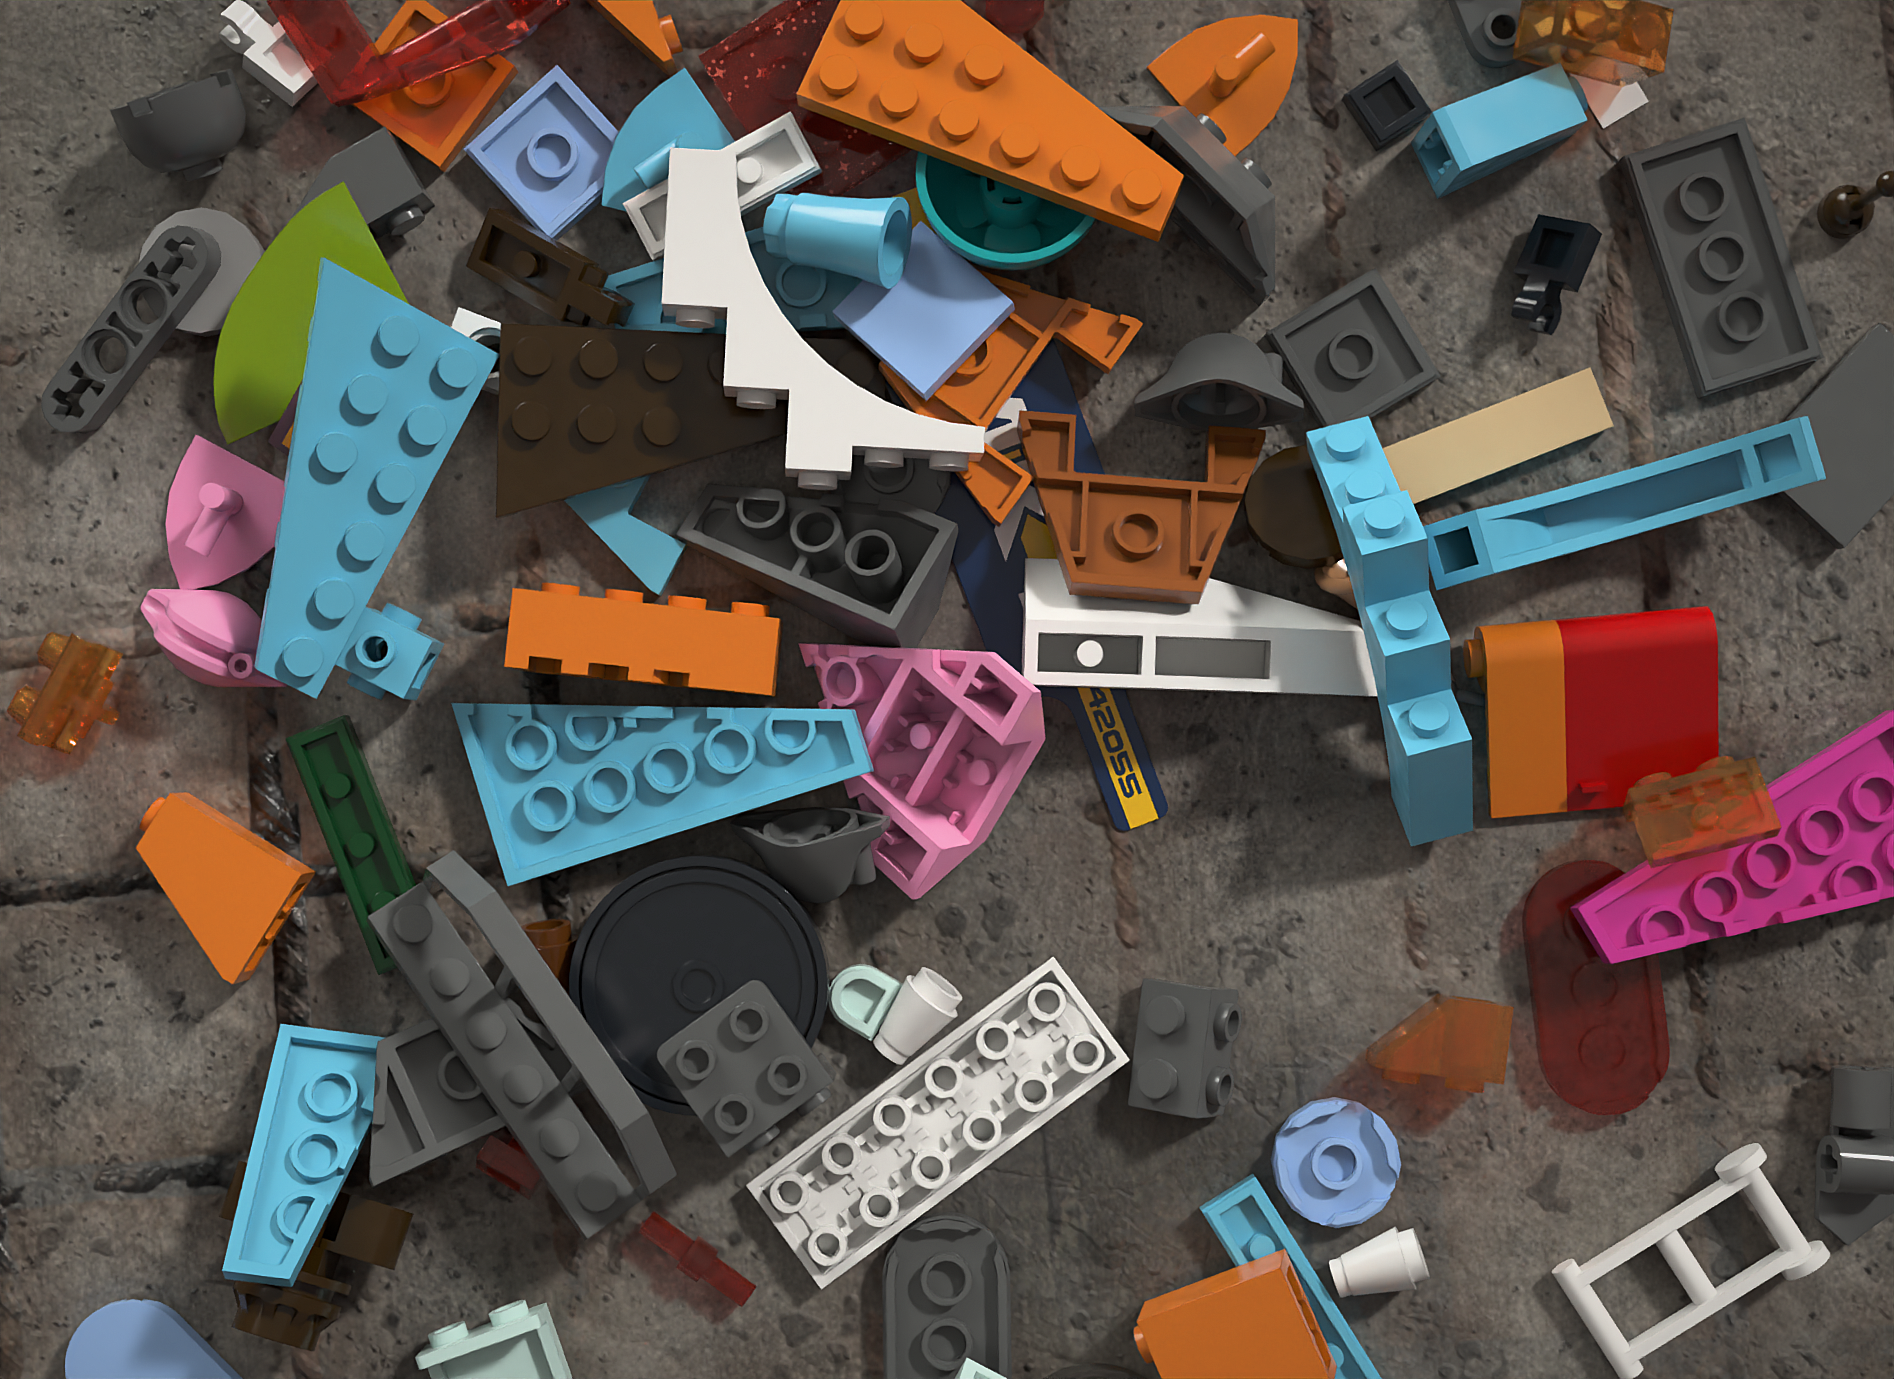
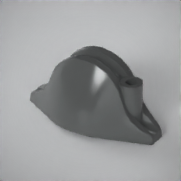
M1213 333L1198 337L1187 343L1176 355L1168 372L1157 383L1136 396L1134 410L1136 417L1194 430L1208 431L1209 425L1258 429L1302 421L1304 405L1300 397L1282 385L1283 359L1280 355L1275 353L1264 354L1250 340L1235 334Z
M811 807L739 814L730 824L733 832L761 857L774 879L787 888L797 899L817 904L826 903L838 898L852 883L861 885L873 882L876 879L871 842L880 837L889 828L890 816L850 808Z

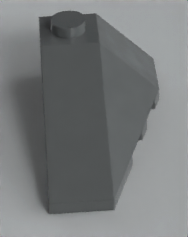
M708 483L676 536L682 543L855 640L869 646L917 648L939 610L959 529L957 523L902 500L880 498L879 504L845 501L843 495L822 493L821 499L784 496L781 490Z

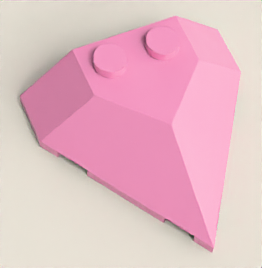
M799 643L805 666H814L824 696V700L818 702L819 708L855 709L874 771L844 780L843 782L849 799L857 798L861 811L890 816L889 828L880 837L871 842L874 865L912 900L921 898L986 841L1046 739L1041 691L995 652Z

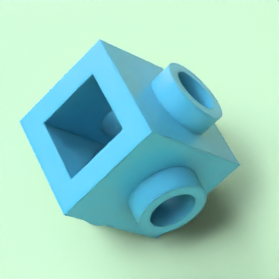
M387 602L382 612L365 607L335 665L351 672L347 684L370 696L382 700L387 690L403 699L417 700L444 643L417 630L422 621L421 618ZM387 643L388 652L385 658L382 659L381 649Z

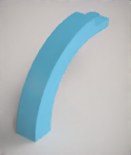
M1808 416L1795 418L1639 467L1535 496L1473 510L1423 526L1428 537V563L1436 590L1543 562L1826 479Z

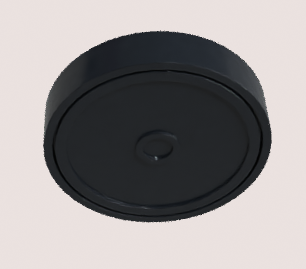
M716 855L683 856L656 863L636 872L614 887L600 901L583 926L576 942L569 973V997L643 1104L668 1113L697 1116L657 1059L659 1047L749 981L760 980L765 983L812 1048L822 1028L828 1007L830 989L829 963L823 939L810 912L801 900L797 899L768 872L747 862L730 857Z

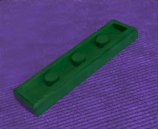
M343 715L285 739L377 974L381 975L398 967L366 922L367 917L416 886L350 716Z

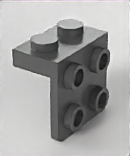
M751 980L664 1042L657 1051L659 1063L727 1158L742 1147H744L749 1155L754 1153L780 1133L775 1123L796 1109L798 1114L803 1117L832 1096L827 1086L834 1081L837 1074L823 1053L816 1056L771 991L760 980Z

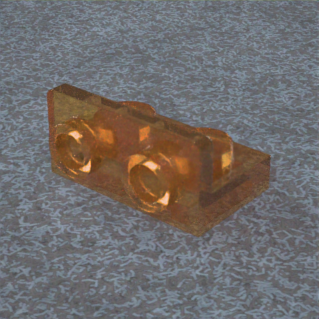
M1731 756L1714 758L1699 765L1696 768V772L1673 778L1667 772L1646 776L1638 780L1633 785L1634 788L1628 789L1622 809L1626 821H1634L1650 868L1776 837L1782 828L1755 757L1734 761Z

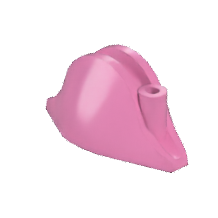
M151 589L148 591L140 609L153 629L154 638L160 649L180 672L201 684L216 687H287V684L258 671L254 666L262 620L246 602L230 593L217 590Z

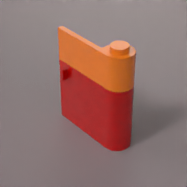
M1708 606L1476 626L1473 639L1464 641L1463 659L1466 675L1468 678L1477 677L1480 688L1485 693L1488 814L1491 818L1719 798L1718 635L1713 613Z

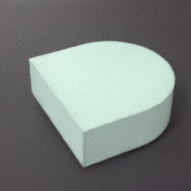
M856 964L849 966L837 974L830 986L828 998L830 1010L841 1024L872 1041L891 1009L903 983L870 965Z

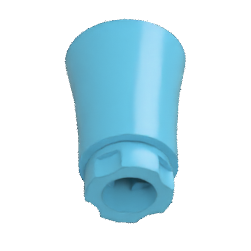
M800 193L798 196L776 194L773 203L766 210L763 235L766 240V252L770 256L788 258L793 264L818 267L855 276L890 289L900 280L907 263L912 238V218L909 204L903 197L864 199L830 197L810 193Z

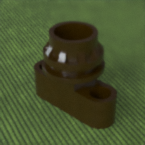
M238 1161L219 1217L234 1221L248 1163ZM339 1192L292 1287L235 1280L233 1291L238 1309L231 1327L275 1342L308 1351H315L320 1333L334 1321L338 1320L342 1309L341 1306L331 1303L334 1293L339 1292L349 1295L352 1287L350 1284L333 1279L340 1256L345 1255L395 1270L414 1214L359 1196Z

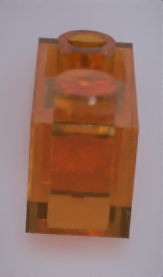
M1438 993L1367 1047L1365 1061L1374 1067L1382 1068L1381 1078L1384 1080L1420 1084L1421 1074L1446 1077V1088L1483 1093L1485 1082L1504 1085L1514 1007L1498 1001Z

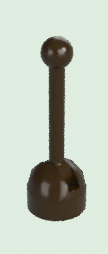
M1886 171L1880 174L1876 180V185L1867 191L1859 186L1843 185L1826 194L1820 201L1817 209V218L1821 228L1828 235L1838 239L1850 238L1865 230L1874 215V201L1882 196L1894 197V171ZM1856 220L1857 224L1850 225V221Z

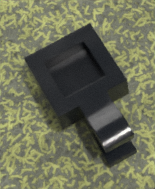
M1538 214L1514 270V273L1526 283L1515 299L1511 316L1515 319L1528 321L1527 328L1530 331L1552 335L1558 327L1561 318V290L1578 293L1602 233L1589 223Z

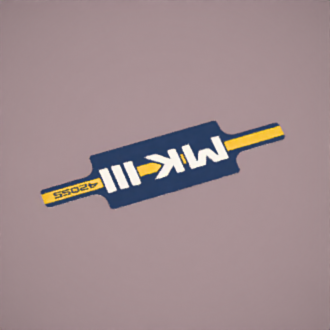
M917 187L892 196L903 197L908 202L911 211L912 229L922 221L936 234L923 212ZM1052 338L986 430L984 442L1030 474L1017 434L1019 410L1076 415L1074 471L1105 475L1054 338ZM885 379L893 404L906 407ZM952 471L950 489L935 515L957 523L959 530L952 560L986 651L995 652L1021 674L1025 558L1058 559L1033 480L1001 526L998 527L990 521L956 473ZM1035 686L1041 691V697L1058 699L1071 710L1113 822L1118 829L1123 831L1130 830L1166 815L1168 804L1125 689Z

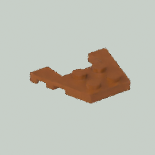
M1019 410L1017 434L1030 474L1034 477L1035 490L1069 595L1199 605L1262 452L1266 439V430L1209 425L1205 439V482L1078 473L1074 471L1076 415Z

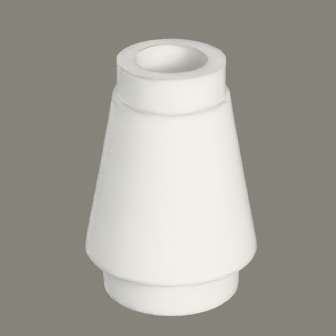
M922 967L916 976L908 975L880 1027L878 1035L873 1040L874 1046L892 1062L903 1065L909 1056H912L958 1016L955 1008L962 1000L961 994L945 978L926 967Z
M1395 1226L1342 1254L1341 1257L1329 1260L1332 1277L1341 1298L1350 1295L1357 1296L1416 1289L1415 1282L1430 1278L1420 1243L1413 1228L1398 1232Z

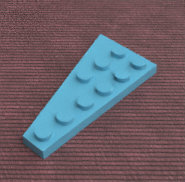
M324 257L320 259L317 295L313 317H311L307 339L309 344L302 385H300L284 481L283 504L274 542L275 553L270 584L266 592L254 665L258 671L316 699L500 355Z
M451 703L507 886L874 771L855 709Z

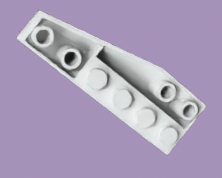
M1025 558L1021 675L1034 686L1378 697L1362 623L1359 620L1209 578L1199 605L1069 595L1058 559Z

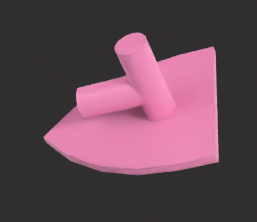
M195 435L184 455L169 491L165 523L168 553L180 589L189 590L219 585L249 570L275 548L277 524L280 522L285 491L283 480L199 435Z

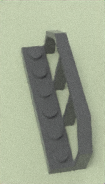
M454 850L428 866L421 883L367 917L366 922L584 1241L677 1175L648 1110L497 891ZM443 889L472 918L504 965L495 987L433 898L432 894L438 890ZM518 989L522 991L573 1065L561 1082L557 1079L503 1000ZM584 1083L616 1128L641 1182V1185L636 1189H633L568 1095Z

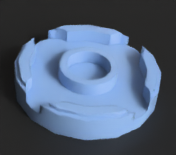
M1337 1097L1310 1101L1290 1114L1275 1136L1271 1156L1275 1185L1291 1209L1312 1222L1334 1228L1361 1224L1380 1212L1391 1197L1390 1194L1395 1188L1401 1168L1397 1140L1384 1120L1359 1102Z

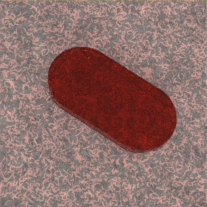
M1583 859L1560 864L1546 872L1531 889L1523 909L1522 931L1537 1054L1545 1080L1561 1099L1588 1113L1616 1115L1631 1111L1650 1097L1648 1095L1655 1089L1657 1083H1661L1668 1069L1670 1044L1659 955L1656 953L1613 964L1602 962L1570 908L1619 878L1625 872L1607 862Z

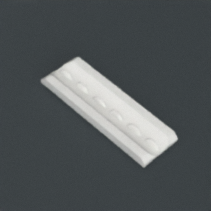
M1053 956L759 1174L746 1186L822 1290L1130 1059Z

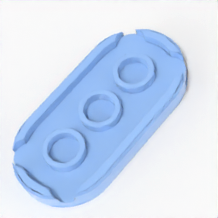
M131 1299L111 1302L92 1313L80 1324L73 1334L65 1357L66 1379H243L175 1310L161 1302L147 1299L142 1301Z

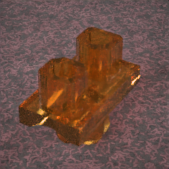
M51 632L46 635L37 652L38 662L52 670L42 690L29 685H25L17 690L7 712L22 726L17 735L18 737L32 745L47 746L70 755L78 738L86 739L95 720L114 725L119 717L120 712L106 704L105 701L115 684L110 678L123 653L111 646L73 633L68 637Z

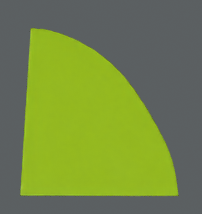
M344 181L312 200L286 224L258 260L229 308L218 341L213 382L217 419L227 445L278 422L303 379L309 344L307 339L311 317H313L321 257L332 261L409 304Z

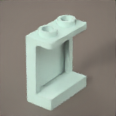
M519 1300L490 1312L488 1315L491 1322L467 1330L465 1321H461L440 1328L428 1335L430 1344H427L415 1357L419 1370L428 1368L431 1379H573L547 1303L528 1309L526 1301Z

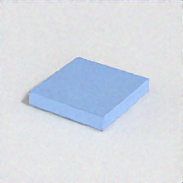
M556 65L464 148V151L535 229L555 240H559L602 201L605 167L618 131L563 70Z
M920 221L912 229L910 252L904 272L898 283L893 288L888 289L862 280L832 313L844 328L927 401L1015 310L1012 300Z

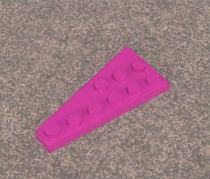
M1894 709L1886 710L1572 906L1570 908L1602 962L1606 964L1618 963L1686 947V945L1719 937H1729L1779 923L1784 924L1894 897Z

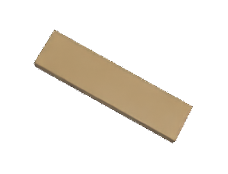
M1590 367L1382 449L1400 491L1407 490L1413 505L1607 430L1614 425Z

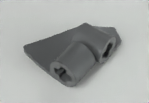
M1831 1066L1830 1135L1824 1136L1821 1139L1817 1149L1814 1218L1843 1244L1849 1246L1875 1225L1894 1213V1067Z

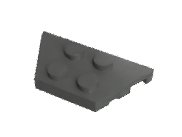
M506 997L503 999L557 1079L561 1082L573 1065L549 1030L542 1024L535 1023L522 1013L521 1007L510 998ZM432 1018L377 1042L369 1181L373 1189L506 1128V1125ZM584 1083L568 1095L571 1098L589 1089Z

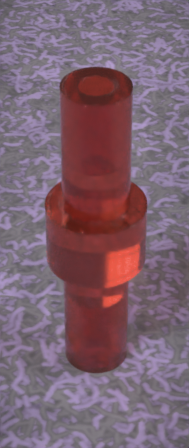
M655 1211L651 1213L638 1231L679 1261L676 1268L695 1282L701 1277L740 1307L746 1303L757 1287L716 1257L719 1250L699 1235L694 1241Z

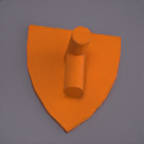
M1269 15L1227 18L1196 29L1170 46L1149 64L1146 69L1179 106H1185L1195 117L1202 113L1214 121L1226 136L1227 141L1223 145L1236 157L1274 119L1290 88L1298 56V19Z

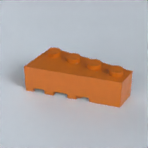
M542 583L541 591L512 588L504 667L534 673L776 697L783 621L780 618L769 617L770 606L732 602L731 613L706 610L707 600L694 597L668 596L667 606L642 603L643 593L626 590L605 589L604 598L579 596V586Z

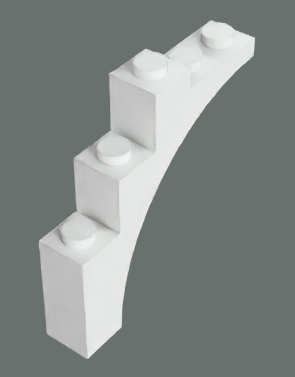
M670 147L661 303L664 316L676 317V325L688 328H712L715 326V319L727 320L723 387L725 396L737 397V406L751 409H772L776 407V399L789 400L785 477H798V487L816 490L837 489V479L850 480L852 455H865V465L883 468L903 467L904 458L930 459L929 468L940 471L968 470V461L980 462L984 454L985 427L950 423L919 415L882 400L857 386L830 366L801 338L789 323L765 286L750 252L741 220L738 200L736 151Z

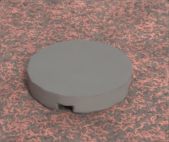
M202 207L179 211L156 225L142 246L139 262L158 237L168 228L177 225L202 229L211 234L219 244L221 266L216 276L176 329L184 333L204 337L218 335L221 333L229 308L265 250L248 227L226 212ZM180 245L178 252L184 258L181 266L190 268L196 266L197 260L192 255L194 246ZM158 272L157 276L159 278L165 279L174 284L178 290L180 289L179 284L170 281L173 274ZM154 288L144 290L141 294L154 314L160 318L164 306L162 296Z

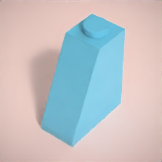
M1557 63L1432 112L1411 141V145L1438 199L1574 135L1588 121L1584 113L1588 109L1587 99L1578 80L1573 76L1567 77L1561 63Z

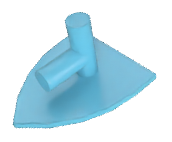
M685 68L660 84L633 109L618 132L605 167L602 206L626 211L623 205L624 202L668 179L670 147L721 150L735 142Z

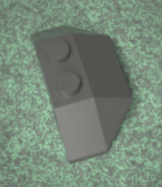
M1096 106L1184 175L1182 188L1169 218L1260 307L1275 288V196L1268 190L1272 183L1265 172L1248 158L1240 162L1223 145L1227 139L1217 124L1202 113L1195 117L1185 106Z

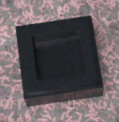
M1398 60L1344 94L1342 101L1375 151H1378L1427 119L1432 113Z

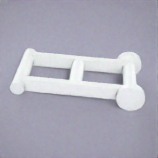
M1759 1143L1743 1146L1727 1155L1715 1167V1171L1720 1178L1718 1181L1578 1267L1574 1259H1568L1552 1270V1274L1620 1379H1633L1638 1376L1644 1369L1639 1359L1781 1272L1786 1280H1796L1814 1272L1829 1259L1830 1252L1822 1241L1817 1240L1809 1243L1806 1241L1762 1173L1759 1166L1766 1160L1767 1155ZM1743 1189L1780 1248L1714 1288L1677 1229ZM1655 1243L1691 1298L1692 1303L1627 1342L1590 1283Z

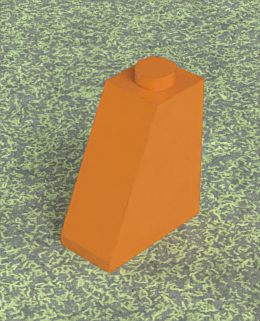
M188 792L169 793L166 799L159 797L147 810L140 823L139 828L145 833L136 846V850L220 976L231 984L250 980L316 871Z
M1286 1249L1145 1301L1136 1321L1138 1326L1134 1327L1135 1341L1142 1358L1147 1364L1155 1363L1161 1379H1335L1337 1365Z

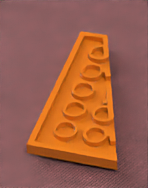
M840 0L797 92V101L800 107L1159 242L1183 184L1184 175L961 0Z

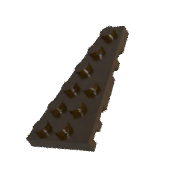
M501 323L496 520L518 514L521 511L570 499L576 495L614 484L618 485L786 435L789 400L776 399V407L772 409H751L737 406V397L725 396L723 383L726 334ZM802 338L830 366L857 386L885 401V377L878 369L881 360L859 340Z

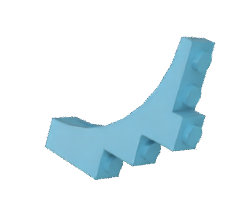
M1369 416L1306 432L1307 450L1338 536L1365 635L1384 728L1391 796L1411 846L1473 831L1472 737L1451 690L1450 638L1429 591L1428 537L1408 491H1400Z

